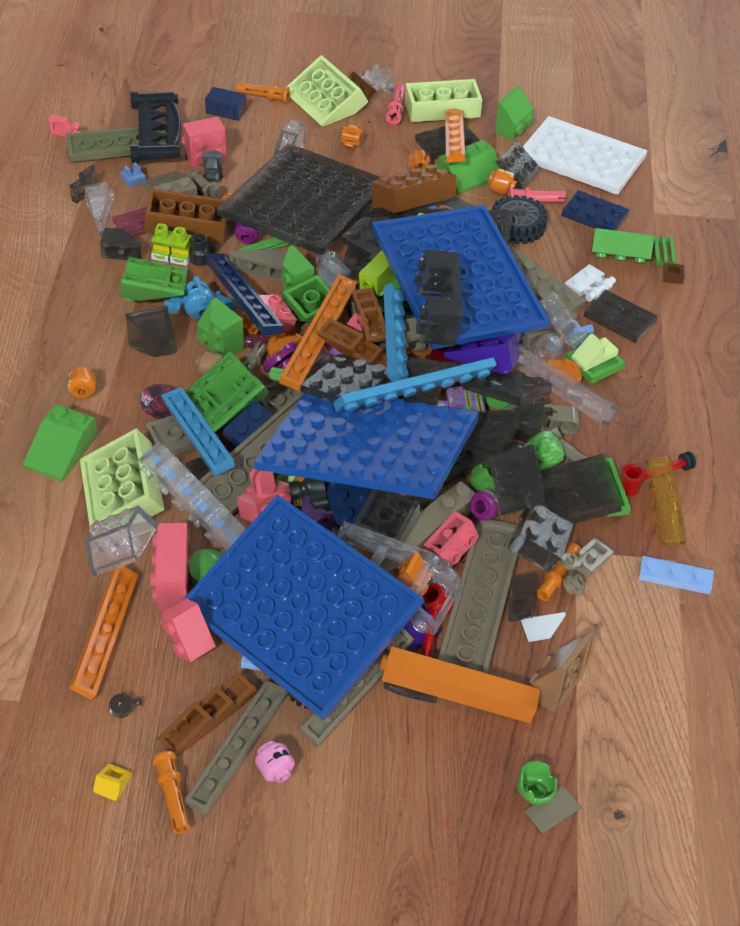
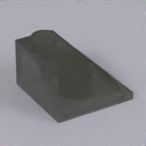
M167 306L125 314L130 348L155 358L176 353L175 338Z

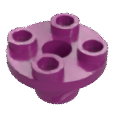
M291 341L279 352L280 355L274 353L267 358L266 362L262 364L264 372L267 373L272 367L285 369L298 344Z

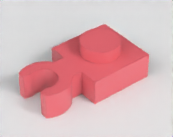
M51 114L48 118L52 134L66 137V134L80 133V131H77L80 127L78 122L69 123L68 118Z

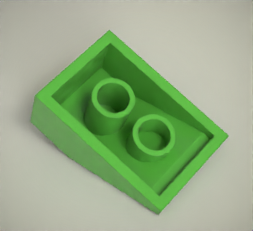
M55 404L43 419L25 457L23 467L63 481L96 439L95 418Z

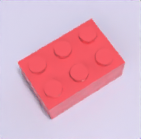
M158 523L157 533H153V548H155V551L152 553V567L156 568H154V572H151V587H153V602L158 603L159 612L166 611L178 604L189 593L188 562L190 559L187 523Z

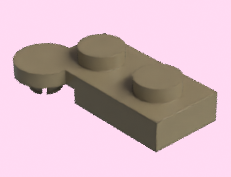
M594 538L577 555L573 553L563 554L560 563L564 568L577 570L589 578L611 557L614 551L597 538Z

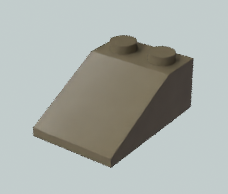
M177 171L141 181L148 195L150 188L197 195V187L191 178Z

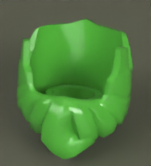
M542 431L534 435L524 445L525 448L527 445L532 444L534 455L541 461L536 472L549 470L564 460L565 454L562 444L551 431Z

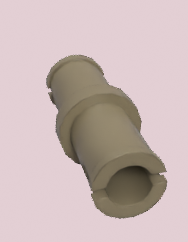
M257 342L253 349L244 357L245 360L242 364L251 374L255 367L261 364V358L267 352V345L265 343L258 348L261 342Z

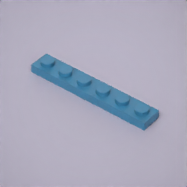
M390 283L383 287L387 375L392 382L407 379L409 373L406 363L408 357L405 346L407 342L405 339L404 296L399 289L396 290Z
M182 387L161 395L163 403L214 476L235 467L233 458Z

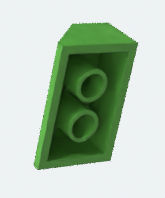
M484 140L465 146V162L447 163L446 154L438 157L437 166L439 169H447L448 172L456 175L457 194L487 184L492 171L501 168L495 150Z
M595 228L592 235L591 253L595 254L596 258L606 259L607 256H615L614 260L626 261V258L634 259L635 263L645 264L646 261L651 260L654 235Z

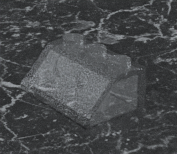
M139 505L131 509L126 508L116 515L111 514L104 520L95 521L89 527L90 533L85 539L91 574L97 576L138 561L159 524Z

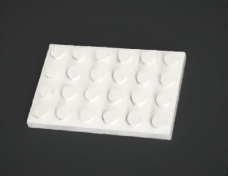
M548 116L520 149L517 159L618 195L645 159L647 150Z

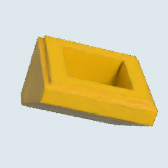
M109 763L96 775L93 791L116 801L131 779L132 772Z

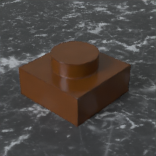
M664 263L663 282L683 284L684 265Z

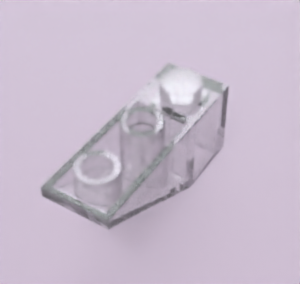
M553 291L539 303L549 321L572 351H575L588 336Z

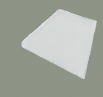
M565 612L521 619L528 642L550 639L566 616Z

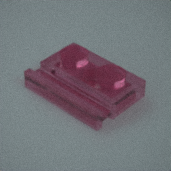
M147 207L112 217L113 224L116 225L123 239L147 233L144 232Z

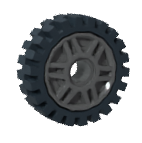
M510 195L506 199L504 197L500 198V201L497 200L493 204L491 217L504 240L507 239L508 243L515 241V244H519L522 241V244H527V241L532 243L544 235L548 214L547 210L544 209V205L540 204L538 200L533 202L534 198L531 197L526 199V196L522 195L519 198L518 195H514V198H512Z

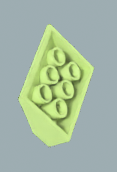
M322 55L287 86L290 87V98L322 127L356 114L368 103L362 90Z
M137 428L80 459L89 525L92 530L144 521L164 511L156 465L151 462L155 459L152 443Z

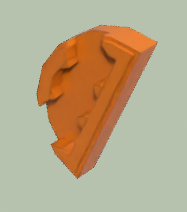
M286 332L274 335L269 340L267 346L268 357L274 353L280 355L279 352L291 341L299 345L303 336L297 333L295 335H286Z
M554 358L545 361L544 368L575 388H578L581 384L582 374L580 367L575 362L564 358V361L554 360Z

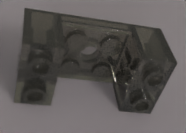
M425 249L423 258H419L418 261L419 273H415L414 286H418V295L435 297H427L425 306L421 305V321H417L416 334H420V343L455 346L463 318L459 252Z

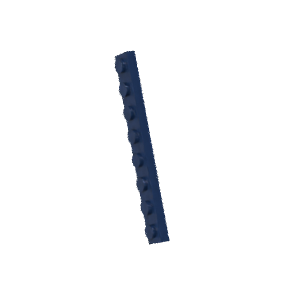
M224 253L205 254L204 261L259 331L264 335L282 333L283 324Z

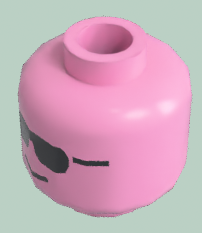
M270 741L257 750L255 763L266 781L281 783L291 776L290 772L294 768L295 762L283 743Z

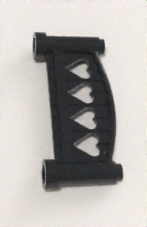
M130 91L132 109H138L139 146L138 144L130 145L132 164L135 162L140 163V161L180 158V146H177L181 135V118L175 105L179 104L178 93H138V91ZM162 106L166 107V112H159L155 110ZM161 117H166V123H161L155 120ZM160 128H166L167 133L161 134L155 131ZM160 139H167L166 145L156 143Z

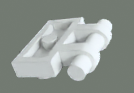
M589 264L566 281L565 285L580 296L585 294V299L591 302L601 297L604 291L610 290L616 279L613 276L604 279L605 273Z

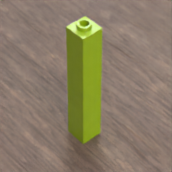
M382 250L359 272L360 290L373 288L374 295L377 296L383 291V287L395 278Z

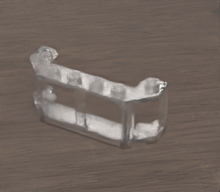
M348 522L342 524L340 529L334 527L329 530L349 546L374 553L370 561L380 566L384 558L401 563L414 552H418L425 565L410 589L421 596L431 577H433V581L441 584L445 591L449 593V596L435 620L420 607L411 617L413 627L421 633L436 634L461 590L459 575L452 569L446 571L437 564L440 558L430 551Z

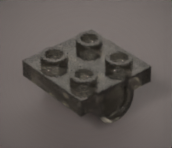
M515 141L495 162L499 168L514 174V181H517L516 187L518 189L525 187L541 169L518 141Z

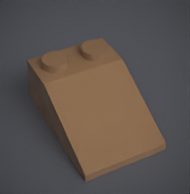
M587 633L558 649L553 657L548 656L541 672L539 674L536 672L531 677L528 686L540 689L538 703L551 712L555 713L581 680L592 635Z

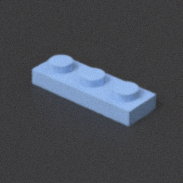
M643 556L638 580L710 595L714 570Z

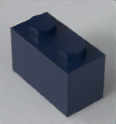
M213 87L205 97L206 114L239 121L247 110L246 94Z
M254 401L224 428L222 441L234 450L271 418V414L258 402Z

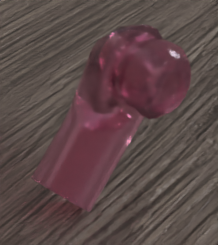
M262 333L259 335L247 334L244 336V347L253 348L257 342H261L258 347L260 348L272 336Z

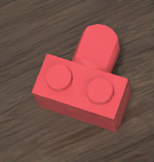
M255 468L249 474L251 486L246 488L247 492L237 497L240 517L250 522L257 518L277 494L290 504H293L288 483L275 479L273 472L255 470Z
M186 598L161 613L162 618L160 621L166 634L172 638L174 642L172 644L173 651L179 658L182 657L192 662L216 647L197 603Z

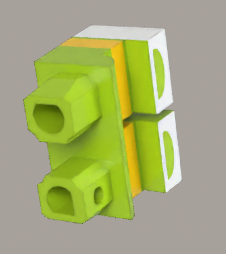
M159 223L151 239V243H153L151 258L164 262H169L170 260V263L188 266L191 260L192 236L186 233L185 228L177 227L174 231H168L166 224Z

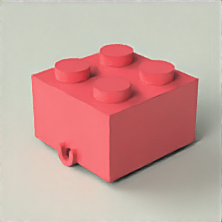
M218 116L183 124V137H181L184 145L185 156L191 167L203 165L202 153H208L211 150L221 152L222 160H227L225 128Z

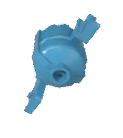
M193 277V281L185 286L184 295L170 297L169 300L164 302L166 314L179 313L180 306L182 305L185 312L190 317L195 318V320H200L211 300L215 297L231 310H237L238 306L232 302L231 297L222 296L220 291L212 293L208 285L201 281L199 277Z

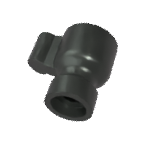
M202 233L192 235L191 262L196 266L207 265L204 261L205 254L217 253L216 242L209 241L207 243V236Z
M304 478L302 482H289L293 501L307 496L314 509L329 506L323 481Z

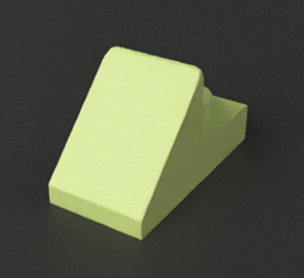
M591 333L574 352L571 359L586 371L616 357L619 349L606 337L599 340Z

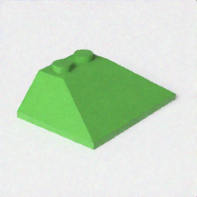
M128 256L126 270L121 279L119 297H124L126 301L135 302L136 300L142 301L184 295L188 268Z
M229 351L187 389L185 393L210 428L216 432L233 421L254 401L260 403L269 391Z

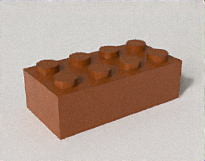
M427 165L424 169H411L408 173H395V176H383L379 180L372 181V204L393 213L456 197V175L448 172L447 169H439L436 165Z
M150 188L144 232L155 233V228L161 223L168 226V231H174L175 228L182 227L191 236L196 233H202L207 236V241L223 243L228 200Z

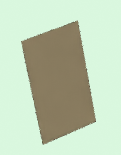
M562 786L557 789L555 797L549 803L532 805L524 812L543 834L582 807L567 789Z

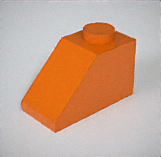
M414 552L396 566L392 574L394 578L421 597L429 587L426 583L430 573L418 552Z

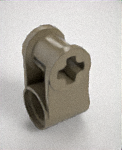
M545 404L541 407V416L536 422V427L539 431L546 429L547 424H549L551 430L557 427L561 434L573 435L579 432L580 421L576 407Z

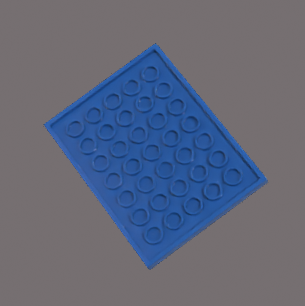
M485 205L372 223L371 229L431 350L549 327L550 321Z
M308 387L254 461L255 470L435 499L479 420L478 412L468 409L427 405L425 403L406 402L400 399L385 402V400L378 401L377 404L371 407L362 405L351 412H346L345 410L336 412L333 403L342 394L346 393L337 390L329 391L317 387Z
M278 494L184 598L198 604L208 629L323 721H325L425 602L420 595Z

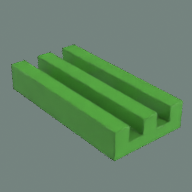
M654 235L655 266H664V263L676 264L673 236H669V239L661 236V239H658V235ZM659 244L662 245L663 261L660 259ZM667 245L669 248L670 262H668Z

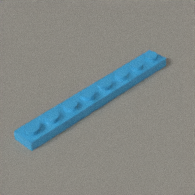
M493 357L342 394L333 405L336 412L342 410L351 412L362 405L371 407L377 404L378 401L385 400V402H390L397 399L398 396L404 395L406 398L416 394L418 391L426 393L438 386L446 388L453 385L454 382L466 383L474 377L482 379L491 374L490 371L497 365Z

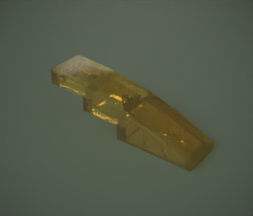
M670 456L647 457L646 466L651 480L649 488L654 502L652 510L662 545L685 544L686 538L680 498Z

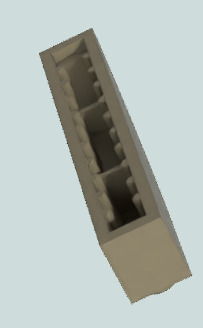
M460 481L412 519L370 561L388 573L391 570L394 571L396 566L414 552L422 553L426 549L423 544L454 511L464 517L472 513L470 501L476 492Z

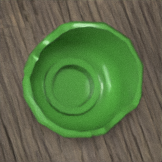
M536 760L526 762L521 767L516 785L519 794L527 802L534 805L549 803L557 792V778L551 776L549 765Z

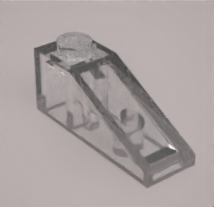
M106 182L83 186L85 201L99 236L104 235L113 209L112 200H115L113 190L108 188Z

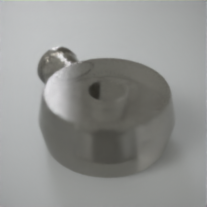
M123 693L113 696L109 702V710L117 718L127 717L133 711V707L142 706L140 697L131 699L129 695Z

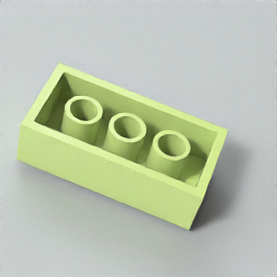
M475 79L406 83L405 104L411 122L445 120V111L454 108L463 110V118L481 117L482 97Z

